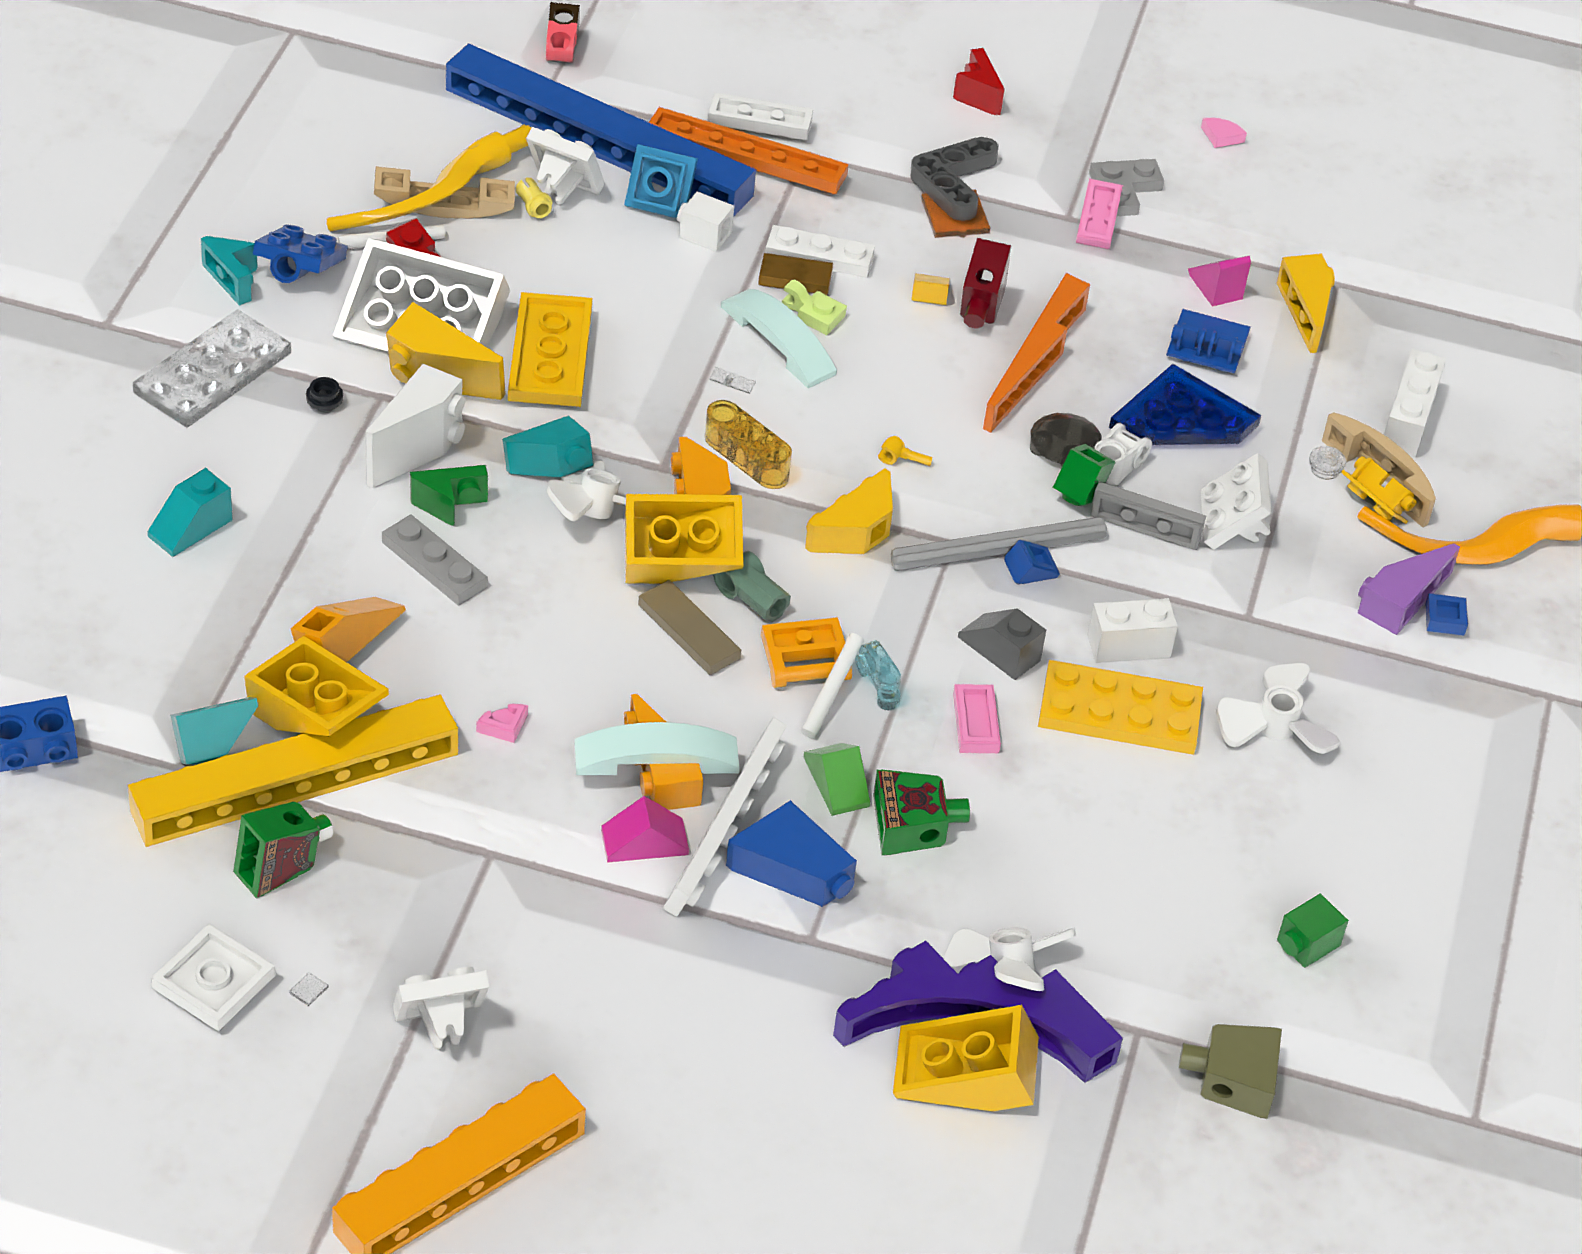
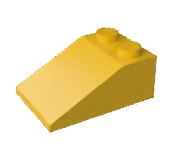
M412 302L386 332L390 370L399 381L406 384L421 365L426 364L463 379L462 395L502 400L506 395L503 357L416 303Z
M626 494L625 583L662 584L667 580L675 582L743 569L742 495Z
M305 636L244 676L247 697L257 698L258 707L253 715L274 729L281 731L331 736L389 695L387 687Z
M1017 1005L900 1026L893 1087L894 1096L899 1099L992 1112L1034 1105L1039 1037L1023 1006Z

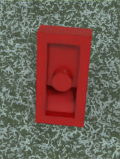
M984 48L971 49L969 63L965 65V72L956 74L953 98L994 116L1001 115L1005 88Z

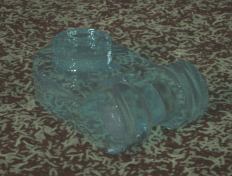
M874 640L863 644L855 658L858 671L862 677L868 676L877 690L878 706L884 710H894L900 705V691L898 689L901 684L900 671L879 641Z

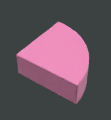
M1203 118L1201 128L1215 148L1245 142L1247 133L1237 124L1220 118Z
M508 704V708L499 709L492 713L491 710L485 712L476 723V732L514 743L528 716V705Z

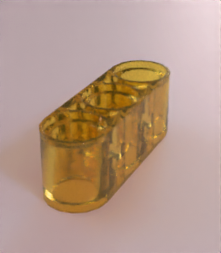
M727 400L712 402L708 406L706 413L705 441L707 444L761 486L768 489L785 487L789 482L792 449L788 443L735 403Z

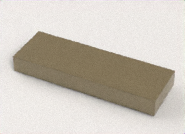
M667 580L639 595L638 605L709 675L741 659L742 649L672 581Z

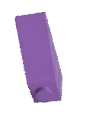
M1453 543L1384 566L1374 578L1367 577L1358 592V596L1362 598L1358 614L1397 635L1426 603L1428 594H1434L1451 575L1460 546Z

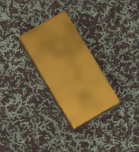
M764 253L758 285L784 289L791 280H796L803 284L809 293L819 291L828 295L833 263Z

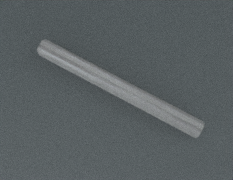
M1094 517L899 547L891 551V563L894 570L900 571L1007 554L1018 540L1028 541L1045 547L1098 540L1106 537L1107 526L1102 517Z

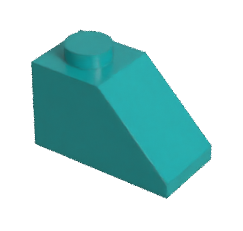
M569 415L502 439L506 469L510 474L563 477L594 466L590 433Z
M207 468L202 469L174 487L147 531L148 537L172 557L176 556L233 520L231 488Z
M247 697L170 715L181 763L186 765L192 763V766L227 755L258 707L257 698Z

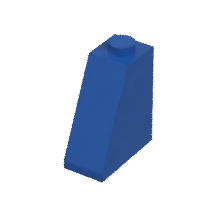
M791 800L728 840L726 866L731 871L821 907L835 898L841 899L845 897L854 886L857 860Z

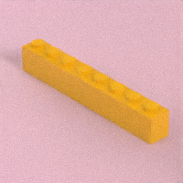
M441 694L418 699L412 703L380 710L376 713L356 718L331 736L301 733L284 740L266 743L246 751L224 755L218 759L194 766H186L180 770L128 784L130 812L145 847L240 820L241 816L247 813L290 802L304 801L458 755V727Z

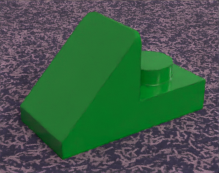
M486 465L410 472L411 504L454 526L455 505L488 502V473Z

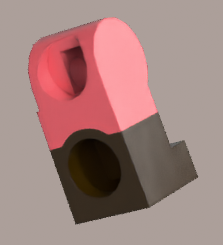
M550 2L546 60L573 63L575 45L579 34L580 5ZM560 13H567L573 19L569 22H560L555 19V16Z

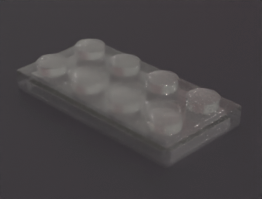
M237 309L133 382V393L188 428L290 355L291 342Z

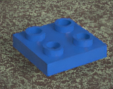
M283 225V227L255 240L253 255L270 259V270L276 280L282 283H291L305 276L309 271L319 274L345 260L348 246L337 243V239L330 235L317 234L313 236L304 233V229L299 226ZM288 257L295 261L296 271L289 266Z

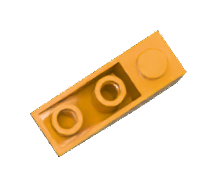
M378 597L316 606L290 629L294 642L305 636L340 659L348 662L405 612L406 609L404 605Z
M631 694L630 711L624 712V725L666 722L638 694ZM699 763L635 764V766L641 765L642 767L640 787L643 796H649L652 801L668 810L701 806L703 776Z

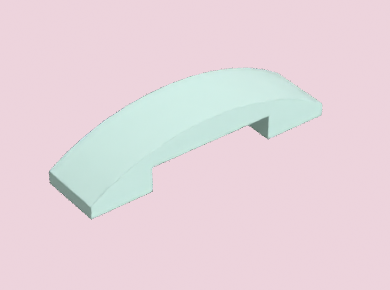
M748 289L721 301V308L743 327L751 323L787 357L786 369L807 388L813 387L836 375L837 369L817 337L792 310L776 298L756 289Z
M672 722L626 724L588 733L576 738L574 744L576 775H617L618 764L699 763L702 774L739 773L737 737L698 725Z

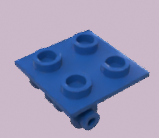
M1182 309L1178 323L1173 327L1172 339L1166 355L1235 374L1251 327Z

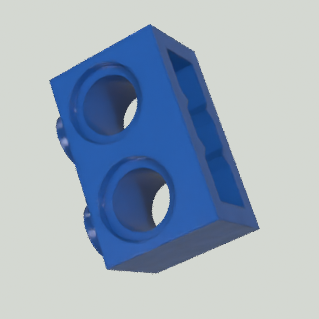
M67 695L0 707V772L78 758L75 729Z

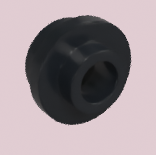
M319 377L310 383L306 391V401L314 409L322 411L332 410L343 402V390L335 379Z

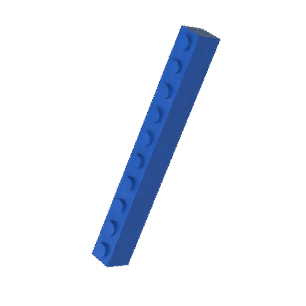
M470 43L446 63V91L520 124L542 131L546 129L555 131L563 139L574 143L576 141L584 142L594 150L597 158L630 173L637 144L698 158L689 199L696 192L729 203L734 205V217L754 196L756 169ZM657 172L652 178L653 183L664 188L667 187L668 180L662 172Z

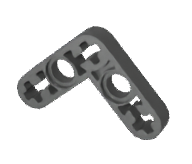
M977 137L919 154L913 157L911 161L910 178L951 218L963 221L970 220L977 215L978 196L959 176L994 166L997 163L998 143L991 138Z

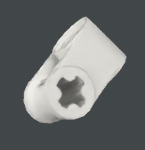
M1117 423L1094 447L1098 452L1116 461L1106 484L1118 486L1134 469L1140 467L1150 452L1152 441L1147 437L1141 439L1126 431L1125 425Z

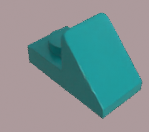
M212 236L200 238L202 266L239 306L252 301L251 285L254 282L252 272H255L258 268L257 256L253 255L254 243Z

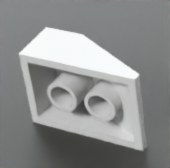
M426 364L421 365L366 430V486L375 488L444 456L453 444L460 442L465 431V424L462 423V410L465 405V397L462 396L463 379Z

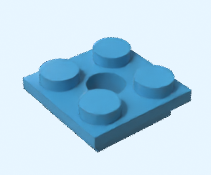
M637 144L624 206L677 218L681 205L689 202L698 158ZM657 172H662L668 180L667 187L662 192L656 191L652 186V178Z

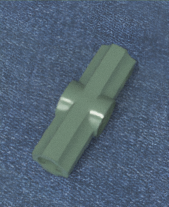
M750 551L743 553V569L712 574L716 586L725 597L733 599L738 596L765 620L769 619L771 622L777 620L790 605L791 595L765 574L761 561Z

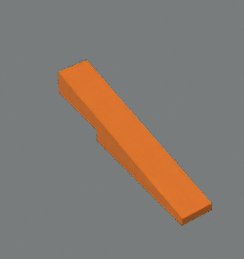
M1068 273L1064 275L987 402L984 430L991 433L1063 355L1067 330L1086 311L1090 289L1089 283Z

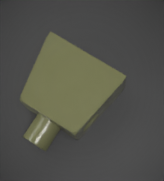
M1216 1024L1212 1026L1207 1047L1188 1043L1182 1044L1178 1068L1203 1073L1200 1095L1204 1099L1267 1119L1275 1095L1282 1029L1276 1027Z

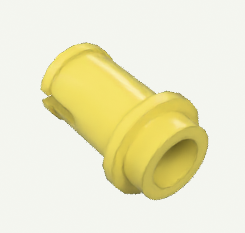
M525 178L529 188L520 180L515 190L517 195L526 204L528 214L536 218H544L549 215L552 210L551 197L540 190L534 179Z

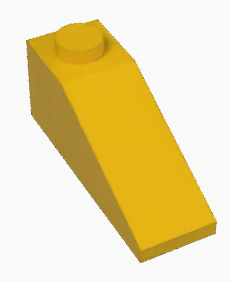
M1322 253L1283 257L1276 283L1310 353H1317L1330 290L1335 282L1334 271L1331 267H1328Z

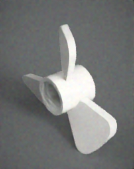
M593 461L594 466L563 476L560 480L551 479L549 481L547 494L567 519L577 521L582 515L597 519H607L612 516L615 503L622 506L626 505V497L617 495L621 480L617 475L605 470V462Z
M1305 663L1280 664L1269 667L1263 677L1266 692L1262 703L1224 697L1217 706L1216 715L1223 739L1231 747L1241 746L1260 732L1273 740H1286L1295 733L1311 750L1322 754L1336 749L1339 744V738L1335 734L1300 718L1303 698L1298 691L1308 678L1310 667Z
M1024 928L1000 929L993 932L989 938L971 929H962L953 935L944 955V960L959 973L967 964L971 962L977 963L992 955L998 962L994 970L995 976L999 980L1019 987L1043 991L1044 982L1035 972L1033 952L1074 937L1076 932L1075 928H1071L1032 942L1031 932Z

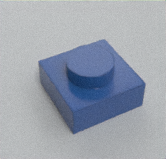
M1429 593L1425 603L1427 631L1465 636L1468 626L1466 598Z

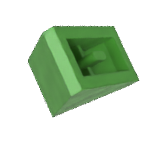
M839 743L804 751L803 757L831 816L870 806L859 746Z

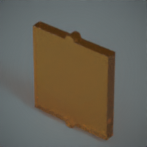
M927 193L921 194V201L935 238L952 236L965 238L966 235L990 233V225L979 196L977 215L970 220L963 221L951 218Z

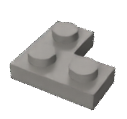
M1156 159L1095 162L1090 165L1089 175L1091 179L1123 185L1117 216L1138 215L1140 203L1136 195L1137 192L1162 191L1164 179Z

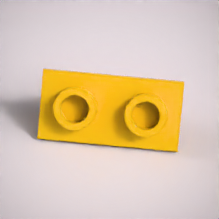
M1362 456L1355 462L1354 468L1356 470L1352 475L1345 470L1341 471L1351 481L1347 487L1363 500L1367 496L1371 497L1376 502L1373 509L1389 521L1395 517L1405 524L1408 522L1401 514L1404 510L1408 512L1415 506L1414 493L1395 478H1392L1383 487L1382 484L1390 474L1378 465L1375 460Z

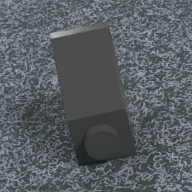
M1016 608L984 613L959 631L958 638L1012 679L1016 680L1041 661L1047 630Z

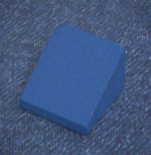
M1018 540L1004 557L1009 572L1017 584L1055 579L1060 575L1048 547Z

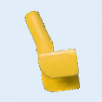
M898 436L887 438L881 446L882 450L878 454L880 461L888 465L894 464L901 457L930 466L933 458L905 448L904 442Z

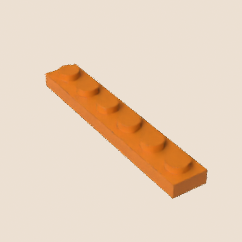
M659 107L649 121L651 124L752 167L758 172L813 187L820 191L836 195L848 175L849 164L666 108Z

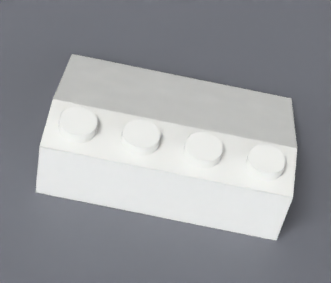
M368 238L333 337L388 353L386 332L410 304L414 302L486 346L500 321L510 288L504 274Z

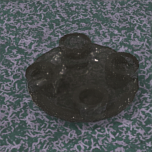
M1053 413L1043 416L1034 423L1030 431L1031 440L1029 447L1033 454L1044 456L1046 459L1063 466L1070 449L1083 444L1094 449L1096 443L1102 440V436L1097 427L1084 417L1072 413Z

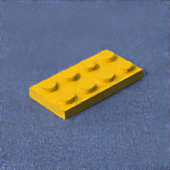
M521 292L508 385V401L581 407L593 298Z
M1049 660L1038 727L1194 755L1197 745L1203 687Z

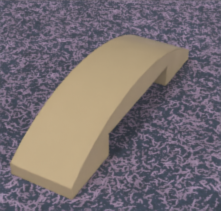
M376 166L374 195L393 205L426 191L435 183L410 181L411 170ZM480 178L479 188L462 187L448 198L414 213L440 218L465 219L501 214L514 209L515 181Z
M1335 412L1329 414L1322 442L1345 462L1362 456L1375 460L1378 465L1390 474L1385 480L1387 483L1392 478H1395L1414 493L1415 506L1410 511L1406 512L1404 510V512L1422 528L1427 526L1436 498L1429 480L1418 464L1400 446L1372 427Z

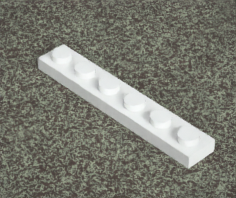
M773 717L662 909L677 917L685 904L693 907L705 888V885L699 882L702 875L710 877L722 858L721 855L716 853L719 845L726 849L728 840L735 835L738 829L737 826L732 824L735 817L743 819L754 801V798L748 795L750 790L754 789L758 792L770 772L764 768L766 762L769 761L774 764L786 744L779 740L787 727L783 722Z

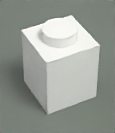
M696 192L690 201L683 203L677 215V222L680 223L679 238L717 252L732 233L734 205Z

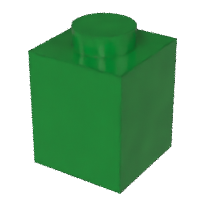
M1086 444L1072 448L1052 488L1061 492L1062 498L1073 505L1084 506L1092 503L1099 481L1107 482L1116 461Z
M1319 893L1284 915L1277 941L1289 956L1294 957L1306 968L1341 946L1349 920Z

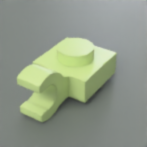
M791 280L784 287V291L789 294L782 300V303L790 310L797 311L798 317L806 325L825 335H828L846 315V305L819 291H816L811 296L804 285L796 280Z

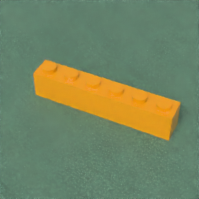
M554 1073L541 1081H534L528 1084L520 1094L507 1102L493 1105L484 1116L469 1125L464 1124L457 1127L446 1139L436 1145L422 1148L408 1162L394 1170L384 1171L370 1185L358 1192H350L343 1196L332 1207L333 1233L350 1254H391L584 1135L586 1108Z

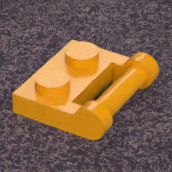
M838 617L762 625L761 638L774 688L786 687L787 682L828 678L845 645ZM833 657L835 661L785 667L784 664L785 662ZM852 666L844 680L852 679Z

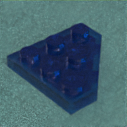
M1172 364L1111 417L1109 428L1112 429L1117 423H1121L1126 426V431L1141 439L1144 437L1150 439L1152 445L1239 444L1259 426L1262 415L1177 365Z

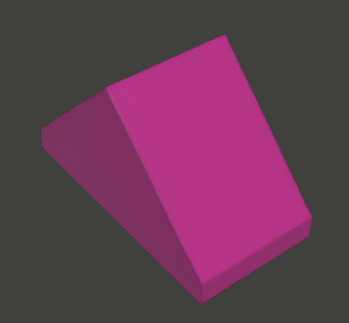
M1249 255L1188 268L1189 276L1213 307L1243 299L1251 259Z
M646 796L641 797L601 826L607 863L689 855L683 818Z

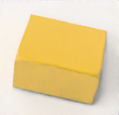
M915 273L911 300L946 305L950 278Z

